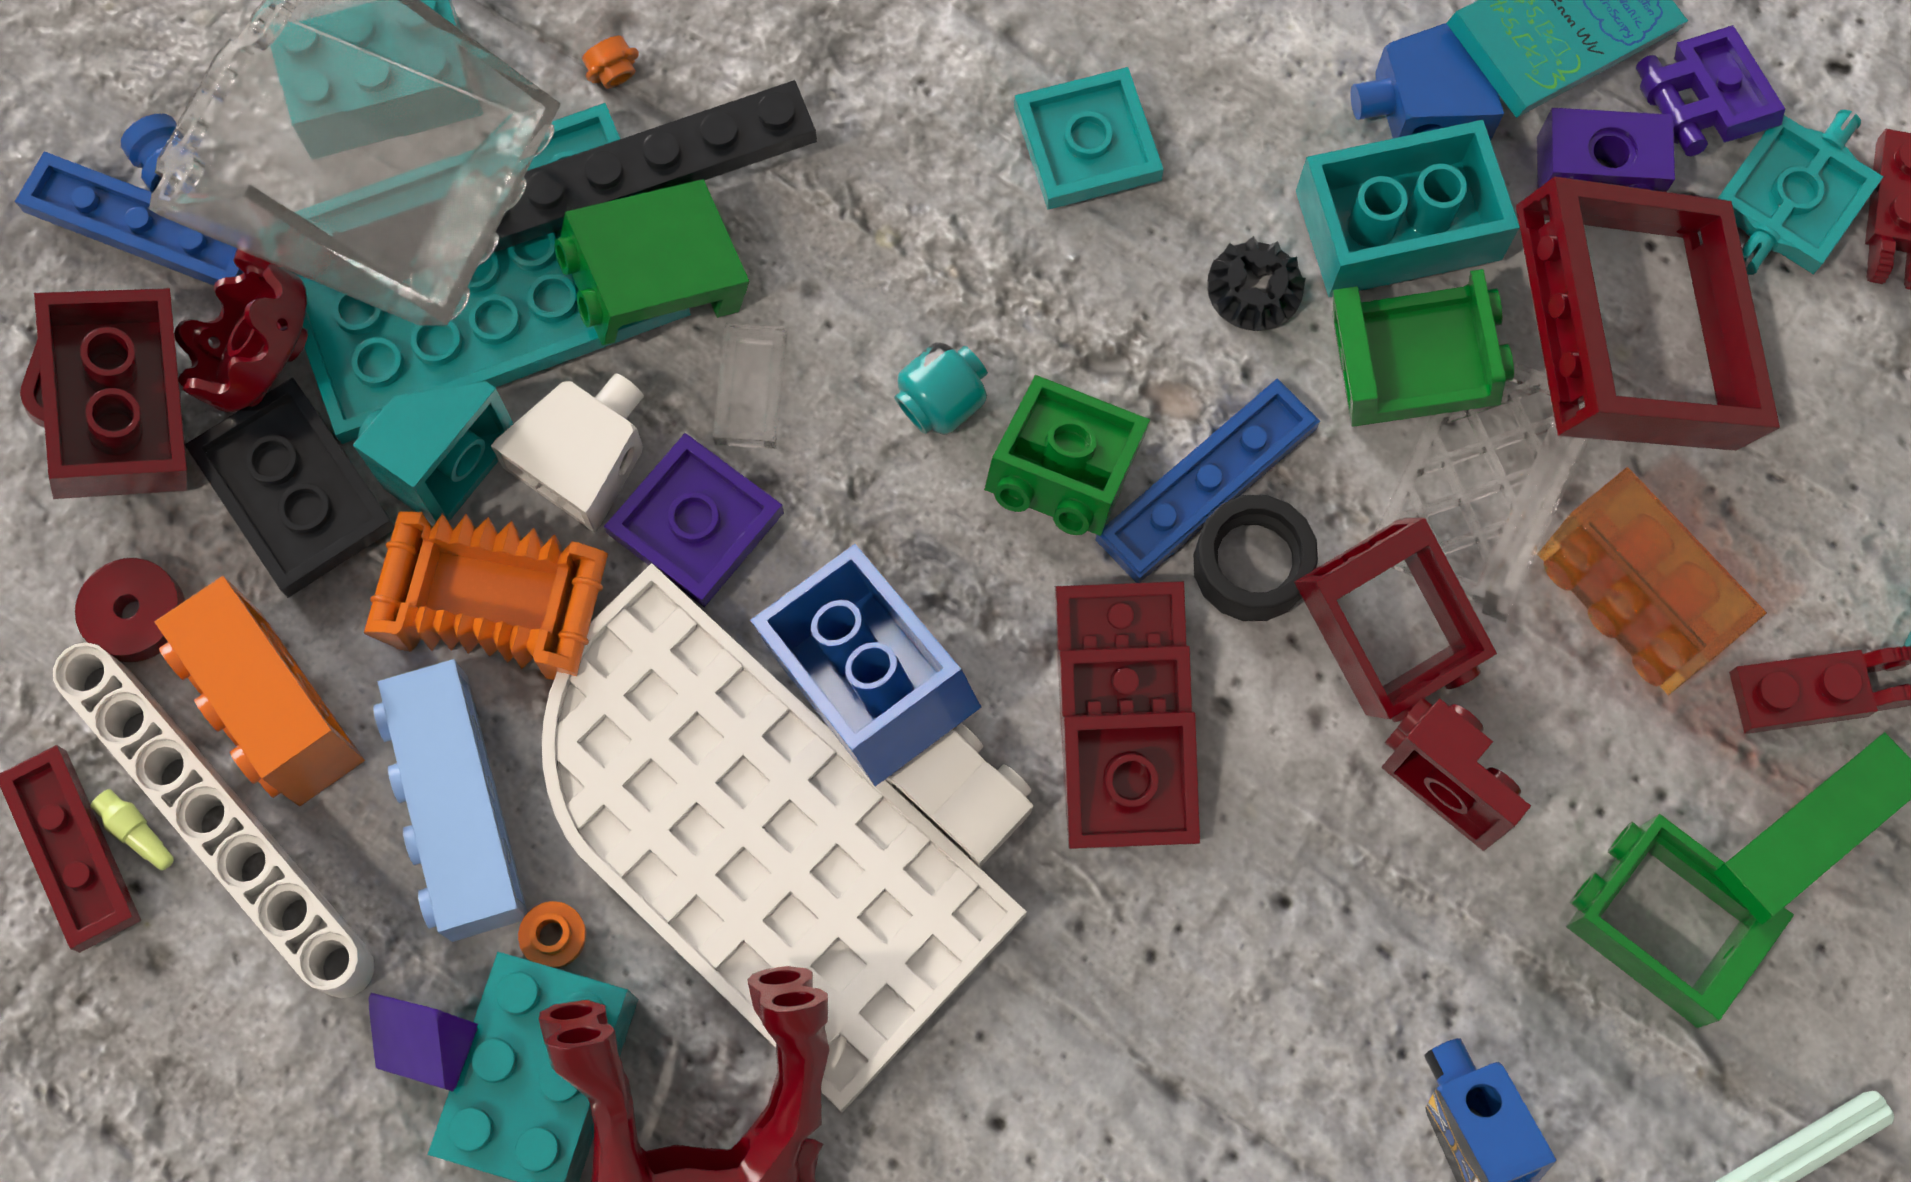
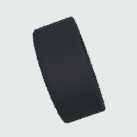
M1242 495L1221 504L1206 519L1193 554L1194 577L1204 598L1221 613L1241 621H1268L1289 612L1302 598L1294 581L1316 569L1318 564L1317 539L1307 519L1290 503L1269 495ZM1242 525H1259L1276 532L1287 542L1292 553V568L1288 578L1278 588L1268 592H1250L1235 586L1223 575L1218 564V549L1222 539L1232 529Z

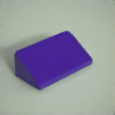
M370 993L369 1015L375 1067L453 1092L456 1089L478 1029V1024L438 1009Z

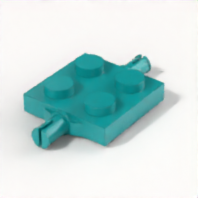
M1846 109L1838 111L1824 133L1807 129L1784 115L1782 125L1766 130L1717 198L1719 200L1732 201L1737 227L1744 230L1750 236L1742 248L1745 262L1752 253L1754 254V257L1746 267L1748 275L1757 273L1760 265L1771 250L1782 254L1814 275L1884 176L1859 162L1850 150L1845 147L1853 133L1861 125V119L1857 114L1853 116L1844 130H1841V126L1852 111Z

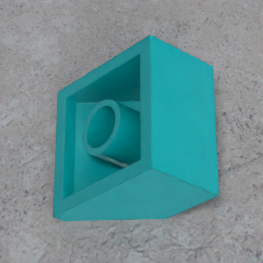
M487 381L394 395L383 409L373 411L365 419L360 427L358 439L353 446L384 490L415 512H422L428 521L435 524L442 513L450 521L499 460L491 445L514 422L497 389Z

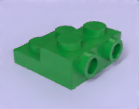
M1035 375L992 457L984 490L993 493L996 501L1007 510L1022 512L1031 508L1053 517L1056 526L1067 534L1082 535L1088 531L1101 536L1121 494L1125 478L1145 437L1150 419Z

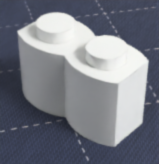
M960 723L885 780L981 868L1031 814L1034 805L1026 798L1031 792L1029 785L1007 765L1003 764L996 770L978 754L983 748L981 741L965 725Z

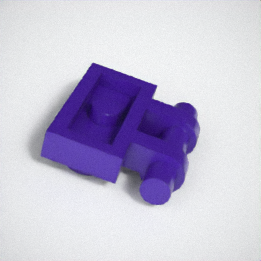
M1734 25L1677 42L1674 57L1676 63L1663 67L1656 55H1649L1641 59L1636 65V71L1642 79L1640 83L1642 94L1650 105L1658 107L1661 114L1673 115L1674 143L1681 146L1686 156H1696L1707 148L1708 141L1701 131L1705 128L1714 126L1723 142L1726 143L1782 125L1785 107ZM1692 88L1699 101L1685 104L1679 92Z

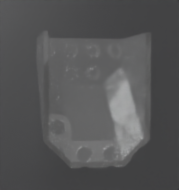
M263 0L252 13L247 26L240 36L234 41L229 39L214 56L199 87L195 90L176 124L170 139L166 142L157 158L155 173L162 177V179L151 194L149 209L166 219L419 326L448 325L449 321L455 319L466 306L470 296V289L467 286L478 265L484 263L493 253L499 238L496 230L506 210L511 209L522 197L527 184L524 175L534 156L540 154L549 144L554 134V125L551 123L561 103L420 0Z

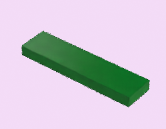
M1884 732L1713 873L1754 918L1763 925L1911 800V758Z

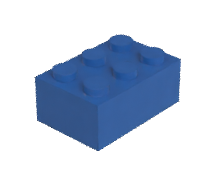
M853 544L750 620L774 658L875 787L982 708L960 666L856 544Z

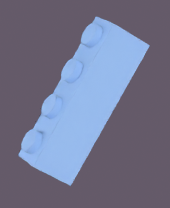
M455 659L377 681L382 703L373 706L374 717L383 741L392 740L397 763L388 766V774L397 801L399 803L407 802L412 825L403 827V837L412 864L422 865L427 888L418 890V899L427 927L429 929L437 927L438 933L454 942L522 921L528 912L468 676Z

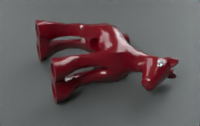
M783 966L764 969L753 973L747 979L754 1011L762 1021L767 1032L776 1042L777 1074L768 1105L743 1137L730 1149L671 1145L645 1151L640 1146L637 1138L630 1083L618 1054L615 1030L607 1022L605 1005L590 1000L554 1004L541 1011L538 1019L551 1067L559 1076L586 1096L591 1105L594 1122L591 1182H816L815 1170L818 1155L824 1144L807 1137L822 1125L821 1084L830 1049L825 1025L828 1022V993L819 988H813V972L807 968Z

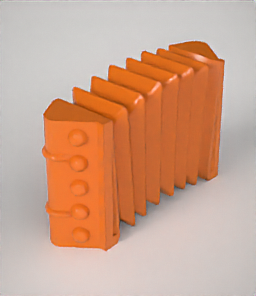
M398 512L391 540L386 543L388 550L375 595L370 597L372 605L364 634L391 645L398 650L409 652L418 645L421 639L431 651L434 650L441 639L451 651L460 642L468 654L479 643L489 657L498 650L507 663L514 657L521 669L534 659L547 679L554 680L557 672L577 676L584 646L589 643L587 635L598 592L603 589L601 581L608 557L607 552L574 541L563 550L555 534L543 544L535 528L522 539L512 520L498 533L489 517L476 528L466 513L453 529L443 513L432 527L422 512Z

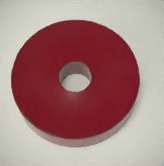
M123 558L103 565L85 581L77 596L75 620L80 634L87 643L100 646L118 661L139 662L161 653L159 648L168 641L154 621L183 603L185 598L178 583L157 564L140 558ZM139 602L137 613L130 618L123 619L124 608L129 603Z

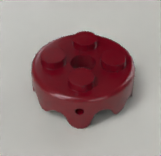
M244 248L237 249L233 259L235 265L244 273L235 277H225L215 282L214 291L222 306L220 315L210 322L193 319L181 321L176 326L174 332L176 342L188 354L192 364L191 368L185 369L178 377L179 383L184 387L183 390L198 400L223 412H236L248 406L254 407L258 405L266 395L269 387L283 370L285 364L292 362L299 356L308 337L307 330L303 328L307 308V293L302 279L281 265ZM209 339L213 343L212 347L209 345Z

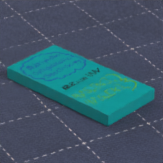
M1477 0L1457 10L1446 24L1514 116L1518 118L1673 35L1688 20L1673 0Z

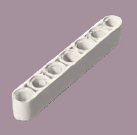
M79 643L65 649L57 658L53 668V681L58 691L301 979L312 988L337 998L353 997L362 992L370 983L375 970L374 958L368 947L132 671L96 644ZM104 668L101 682L93 689L85 691L84 685L88 676L93 671ZM143 713L144 720L141 728L130 737L123 738V729L126 722L134 715ZM183 759L184 767L181 775L174 782L163 785L162 775L165 768L171 762ZM223 805L224 817L220 825L211 832L203 833L202 821L205 814L213 807ZM264 852L266 863L263 871L253 880L244 882L242 879V868L245 861L255 853ZM304 899L307 904V913L304 921L293 930L285 931L282 923L284 911L293 902ZM346 948L349 953L347 969L340 977L327 981L323 970L326 958L336 949Z

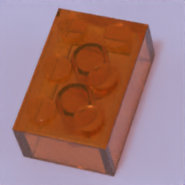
M1628 467L1572 511L1537 554L1544 561V569L1550 579L1561 589L1571 590L1588 609V616L1592 624L1603 635L1615 638L1632 656L1633 666L1639 675L1651 685L1660 686L1668 696L1767 614Z

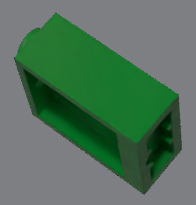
M1660 813L1640 827L1634 822H1630L1608 849V853L1616 859L1603 877L1595 872L1592 873L1571 899L1570 904L1576 907L1578 911L1566 927L1695 1027L1700 1028L1720 1021L1791 921L1794 914L1784 907L1770 920L1761 925L1713 873L1725 862ZM1648 852L1739 920V923L1693 987L1601 918Z

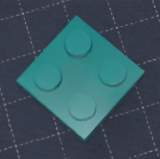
M1128 67L1014 95V110L1047 210L1162 181L1164 168Z

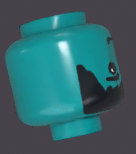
M936 342L899 372L897 385L900 392L894 396V399L904 414L922 433L927 434L929 431L934 430L942 435H948L985 404L987 393L981 379L988 372L980 359L967 346H963L956 351L947 344Z

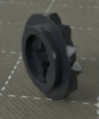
M1253 236L1247 242L1235 246L1229 243L1224 252L1216 260L1213 259L1207 279V291L1212 306L1224 320L1241 329L1264 331L1284 324L1296 313L1302 302L1306 278L1302 277L1298 268L1297 256L1290 257L1282 251L1278 241L1266 244L1257 242ZM1246 270L1251 271L1257 277L1273 273L1266 287L1268 295L1262 293L1257 287L1240 291L1247 279Z

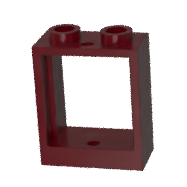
M1425 517L1398 519L1294 581L1365 715L1392 719L1393 722L1403 721L1422 697L1425 699L1444 686L1446 689H1454L1472 681L1481 673L1478 665L1497 654ZM1405 560L1450 646L1382 686L1337 600Z

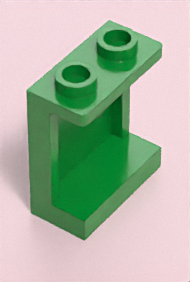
M704 179L566 211L561 237L555 239V253L560 269L564 275L572 274L579 290L577 292V305L582 321L588 328L594 326L603 346L615 343L618 329L623 325L711 303L717 318L738 313L750 282Z
M1483 269L1470 271L1469 282L1463 287L1361 302L1358 286L1333 290L1332 319L1351 427L1501 405L1505 382L1514 380V364L1510 345L1508 343L1499 345L1495 326L1502 325L1503 321L1500 294L1497 288H1487Z

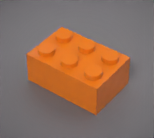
M221 576L154 621L168 641L159 648L162 656L182 680L188 678L201 694L194 701L210 725L217 732L223 729L237 746L230 751V754L243 774L251 783L259 782L272 798L282 793L300 807L365 761L264 615L224 576Z

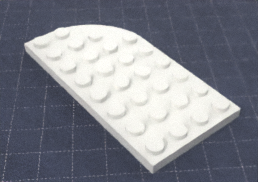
M651 563L591 621L587 635L589 643L584 646L577 676L561 672L556 673L549 692L542 732L543 771L547 793L554 814L566 839L581 859L775 1048L776 1042L767 1032L762 1021L754 1011L747 979L753 973L764 969L783 966L807 968L813 972V988H819L828 993V1022L825 1025L830 1050L821 1084V1093L842 1113L1026 916L1027 911L886 780L875 787L830 728Z

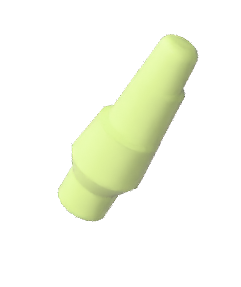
M111 789L103 791L92 801L90 808L102 819L103 827L107 832L120 842L127 844L143 859L148 860L159 870H166L172 865L174 857L147 825V820L133 803L121 800Z

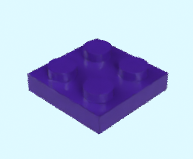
M684 433L604 525V528L610 537L647 565L652 563L680 590L705 608L784 514L781 503L688 434Z

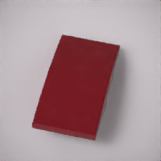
M1184 581L1054 586L1068 848L1200 844L1195 712L1192 711L1190 646L1186 644Z

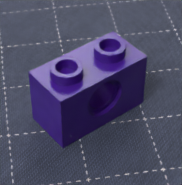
M1552 107L1537 135V189L1556 176L1667 192L1675 181L1673 115ZM1596 159L1607 161L1613 168L1603 166Z

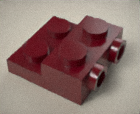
M1422 697L1385 741V744L1394 752L1381 768L1482 851H1485L1514 828L1530 809L1531 805L1519 796L1521 789L1507 774L1493 767L1486 769L1477 762L1493 741L1482 733L1484 730L1483 725L1476 716L1459 705L1452 704L1449 706L1440 698L1432 705Z

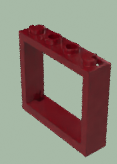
M1554 176L1516 205L1558 436L1737 451L1780 428L1732 201ZM1584 225L1683 238L1717 405L1616 396ZM1698 232H1701L1702 245H1700ZM1584 402L1585 407L1580 409L1579 404Z

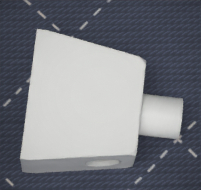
M617 373L610 378L596 397H593L572 381H564L501 434L491 447L501 466L506 471L595 533L603 523L642 453L643 444L638 430L626 418L644 398V395L631 381Z

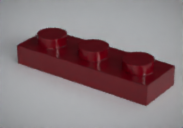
M55 745L1 772L0 788L69 948L80 953L142 921L97 818L90 808L89 800L67 751Z

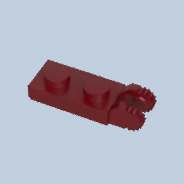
M1886 128L1878 137L1875 148L1873 170L1884 177L1870 195L1865 244L1869 245L1866 278H1868L1867 281L1886 283L1894 266L1895 250L1907 252L1904 285L1906 289L1911 290V133Z
M1910 646L1883 648L1862 654V650L1737 666L1729 672L1744 734L1867 718L1877 711L1911 706V684L1873 692L1868 673L1882 670L1894 671L1911 664Z

